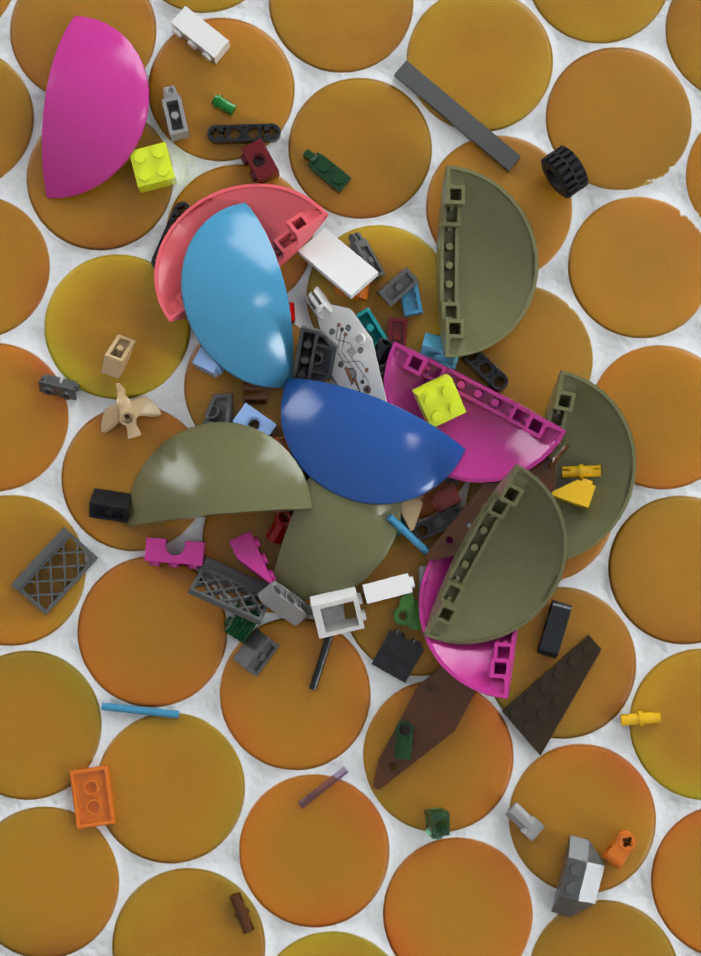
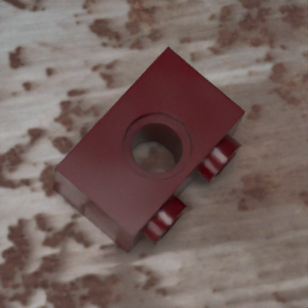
M261 138L241 148L242 155L240 158L245 166L249 165L251 169L249 174L254 182L257 181L259 184H265L280 176L279 170ZM262 160L264 164L257 167L254 165V162Z

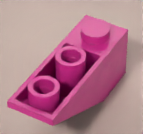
M248 532L229 541L240 564L268 585L276 580L272 569H267L266 564L269 562L265 553H260L258 549L261 544L257 536L253 537L251 532Z

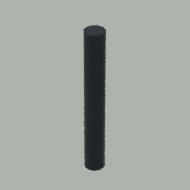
M333 636L325 637L309 689L317 690Z

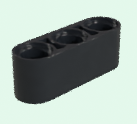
M481 351L474 353L476 355V360L469 361L466 356H462L463 363L491 389L502 392L507 387L508 377ZM487 365L490 368V373L483 374L480 371V367ZM501 378L504 381V386L497 387L494 384V379Z
M455 506L418 523L413 530L414 535L419 540H426L445 531L454 520L452 512L454 510L461 512L463 508ZM437 518H441L445 522V526L441 529L437 528L434 524ZM420 526L426 527L428 531L424 537L417 534V528Z
M552 600L538 645V654L554 659L557 658L572 605Z

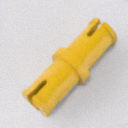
M601 464L562 466V479L601 477Z
M638 711L633 714H620L621 726L639 725L640 727L644 726V724L661 723L660 711L645 713Z

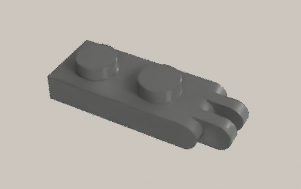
M359 232L350 234L348 238L352 251L378 271V276L374 280L386 275L368 241Z

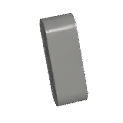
M273 581L258 593L260 601L265 606L293 625L297 626L312 615L310 606L304 600L276 581Z

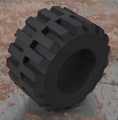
M561 145L542 158L541 165L547 180L563 197L570 198L588 185V176L584 166L578 157L567 147Z

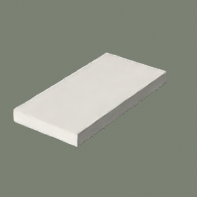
M326 228L298 250L299 256L350 299L378 276L377 270Z

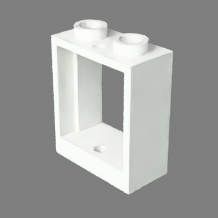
M408 573L364 584L362 588L366 603L369 604L413 592L412 588H415L413 577H409Z
M355 586L310 596L319 639L365 628L363 623L364 620H367L365 610L360 609V604H363L361 593L356 592ZM354 601L357 617L324 625L321 608Z

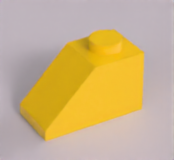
M582 478L581 481L576 480L554 490L552 495L555 499L588 509L596 486L592 485V481Z

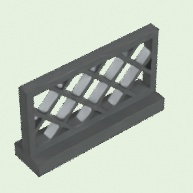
M64 526L14 580L11 586L47 615L99 557ZM69 538L76 543V551H65V542ZM62 547L63 552H57ZM77 553V564L66 565L65 554ZM79 553H88L92 557L91 561L88 564H79ZM54 554H63V565L52 566L51 558ZM66 567H77L78 575L75 578H66ZM50 568V579L39 580L38 572L41 569ZM52 568H63L64 579H52ZM64 581V590L53 593V582ZM50 582L51 593L39 594V583ZM28 583H36L37 594H28L23 588ZM53 595H59L55 600L53 599ZM40 596H51V604L47 609L40 604Z
M206 557L201 570L188 591V594L260 625L268 609L264 604H258L257 600L260 601L258 593L268 586L267 583L209 557ZM215 584L217 587L216 590H211L208 586ZM203 586L205 591L201 592L195 588ZM233 592L235 597L228 598L226 593ZM221 594L223 599L219 600L214 595ZM251 600L253 605L246 606L244 601ZM239 602L241 607L237 608L232 603ZM257 610L259 617L251 614L250 611Z

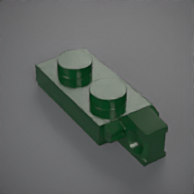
M309 149L304 152L303 158L309 162L307 166L310 170L340 194L350 182L351 177L323 154L321 155L318 152L315 155Z

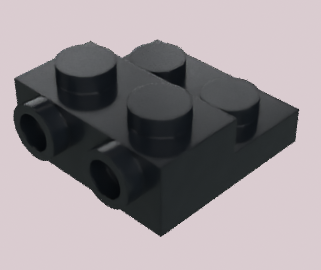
M397 629L394 632L390 630L372 665L406 683L424 649L421 647V642L413 638L411 641L405 639V634Z

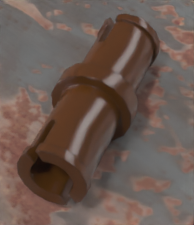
M241 892L230 895L229 899L235 910L234 916L238 918L243 934L253 931L255 928L248 914L250 911L244 904Z

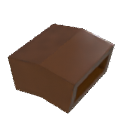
M243 381V403L267 404L268 388Z

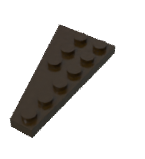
M589 635L582 639L502 710L504 715L540 756L602 650Z

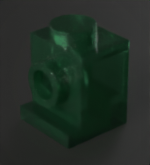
M442 807L424 809L426 834L432 839H442L443 836L450 835L449 812Z

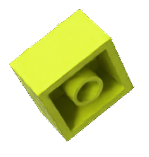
M166 142L135 149L130 155L140 193L177 184Z
M447 374L412 390L425 421L434 427L466 413L453 379Z

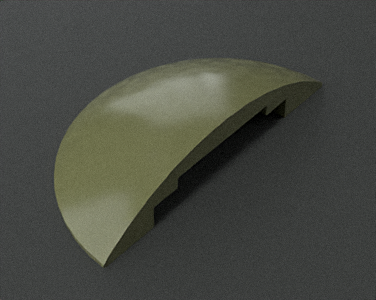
M446 165L437 236V305L444 356L460 357L471 355L493 346L517 326L532 301L538 279L539 264L536 240L526 215L513 197L496 182L480 173L462 167Z
M560 370L544 418L566 430L561 439L564 442L553 457L555 458L566 444L570 447L555 464L556 487L554 490L573 481L582 480L580 477L562 479V466L601 464V477H584V479L592 481V485L596 486L588 509L555 499L561 509L566 525L568 541L566 559L595 546L620 520L628 505L635 483L636 452L628 423L615 402L602 389L587 379Z
M212 422L197 425L177 433L159 446L147 459L131 489V501L126 527L164 524V522L177 521L179 519L272 511L276 513L313 509L312 498L301 468L289 451L278 441L264 432L247 425L230 422Z
M516 464L492 492L470 526L439 589L424 631V636L454 644H475L498 639L514 632L532 620L549 602L556 591L567 558L568 541L565 521L561 509L549 489L538 477L524 467Z
M309 477L307 483L313 509L296 510L293 512L274 569L276 580L274 581L305 601L310 600V596L358 585L374 572L388 554L398 530L386 518L389 514H392L400 521L402 502L378 505L352 501L328 491Z

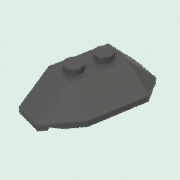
M301 325L292 378L320 382L330 379L338 345L322 330Z
M570 835L552 912L571 917L596 904L605 865L590 840Z

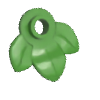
M408 593L400 599L399 607L393 613V619L398 625H407L412 630H421L418 601L414 600L412 593ZM404 612L406 619L401 620L399 614Z

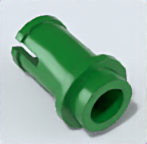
M218 94L215 95L211 103L214 105V108L218 107L230 116L237 107V105L224 99L223 95Z

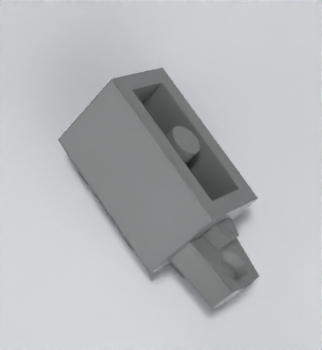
M174 85L164 87L162 103L172 142L190 138L181 96L178 95Z

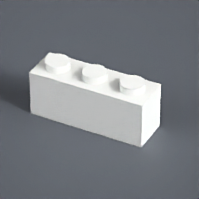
M186 6L171 22L172 32L181 39L183 37L187 40V44L193 50L198 49L202 52L201 55L209 62L212 60L216 64L230 48L228 39Z

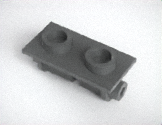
M49 374L42 375L41 380L38 381L39 390L44 394L61 396L66 400H77L76 391H79L80 384L77 381L64 378L62 384H59L60 377Z

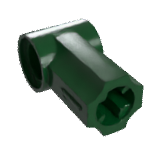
M401 721L396 726L394 758L411 760L414 726L410 721ZM401 725H409L410 733L408 735H403L400 732Z

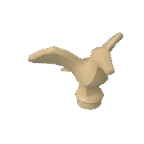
M116 383V405L104 410L101 432L107 433L120 422L127 427L128 439L138 437L142 434L137 426V417H157L161 415V411L146 396L130 400L126 395L125 388L120 383Z

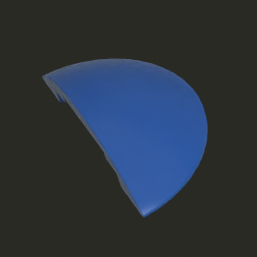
M288 378L284 387L281 401V424L289 450L299 466L310 478L340 497L356 502L378 505L400 503L417 498L441 484L454 471L466 450L430 423L400 407L368 394L326 382Z

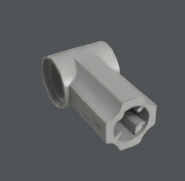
M517 802L511 805L505 813L531 841L545 828L539 820L526 812Z

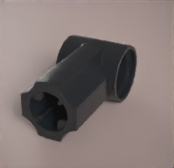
M381 337L374 347L380 374L386 365L385 361L393 346L390 340Z

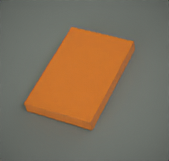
M109 765L70 770L77 829L116 824Z

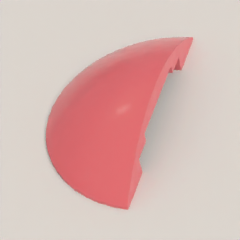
M254 183L232 186L199 200L188 208L170 227L156 257L154 283L158 302L169 322L187 318L181 294L183 260L197 230L217 212L236 204L246 203L266 232L280 267L313 236L328 217V213L304 194L290 188L272 184Z

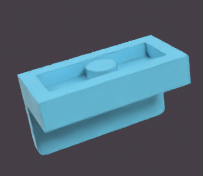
M425 333L420 353L455 370L459 357H445L441 336Z

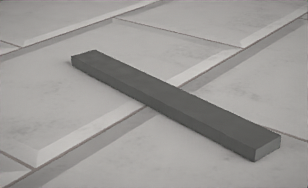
M407 60L394 74V77L507 172L521 158L519 154Z

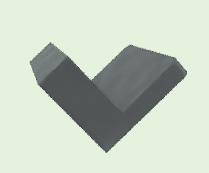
M406 267L401 269L375 293L377 296L380 295L387 305L391 307L419 281Z
M256 628L234 656V660L257 677L280 645Z

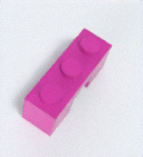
M148 537L146 539L144 561H149V565L161 566L162 562L168 563V567L180 568V564L188 565V569H199V566H203L206 543L185 541L183 552L179 555H172L167 548V539Z

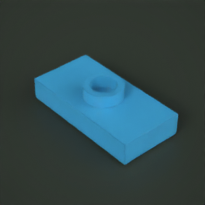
M418 284L401 297L404 318L423 314Z

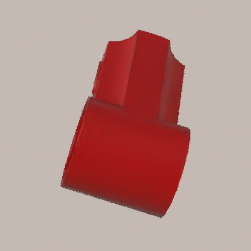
M294 511L285 512L288 514L289 519L284 517L283 512L276 513L275 519L266 534L269 541L281 544Z

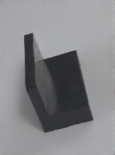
M95 488L89 502V517L127 523L131 494Z

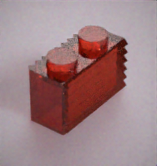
M452 485L434 493L429 501L433 511L441 513L459 505L461 498L455 486Z

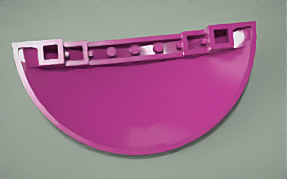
M75 16L65 30L53 59L45 94L42 124V161L47 198L75 196L105 182L130 157L138 144L146 124L149 107V86L140 56L125 36L110 25L96 19Z
M394 341L388 356L384 375V391L388 403L400 407L425 421L412 390L447 374L453 379L465 407L466 413L436 427L466 449L460 462L448 477L476 483L501 481L516 464L527 470L536 466L554 450L566 433L565 429L503 394Z
M451 537L446 539L447 544H451L453 542V538ZM454 556L429 561L424 572L419 593V616L423 634L437 594ZM518 629L498 639L475 644L446 643L424 636L437 661L452 677L470 689L482 694L508 699Z

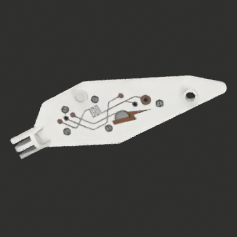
M318 286L315 287L314 291H311L304 299L317 316L320 330L338 345L332 377L339 386L353 389L387 402L373 339L350 308L332 305Z

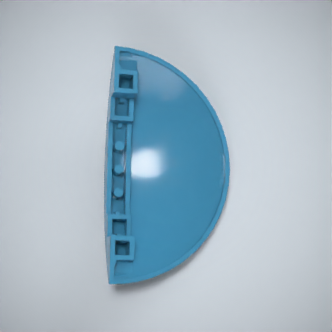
M246 203L236 204L217 212L206 220L197 230L187 248L181 271V294L184 310L191 329L200 345L225 371L242 381L256 386L284 388L287 379L292 378L293 369L292 322L285 283L273 247L258 218Z

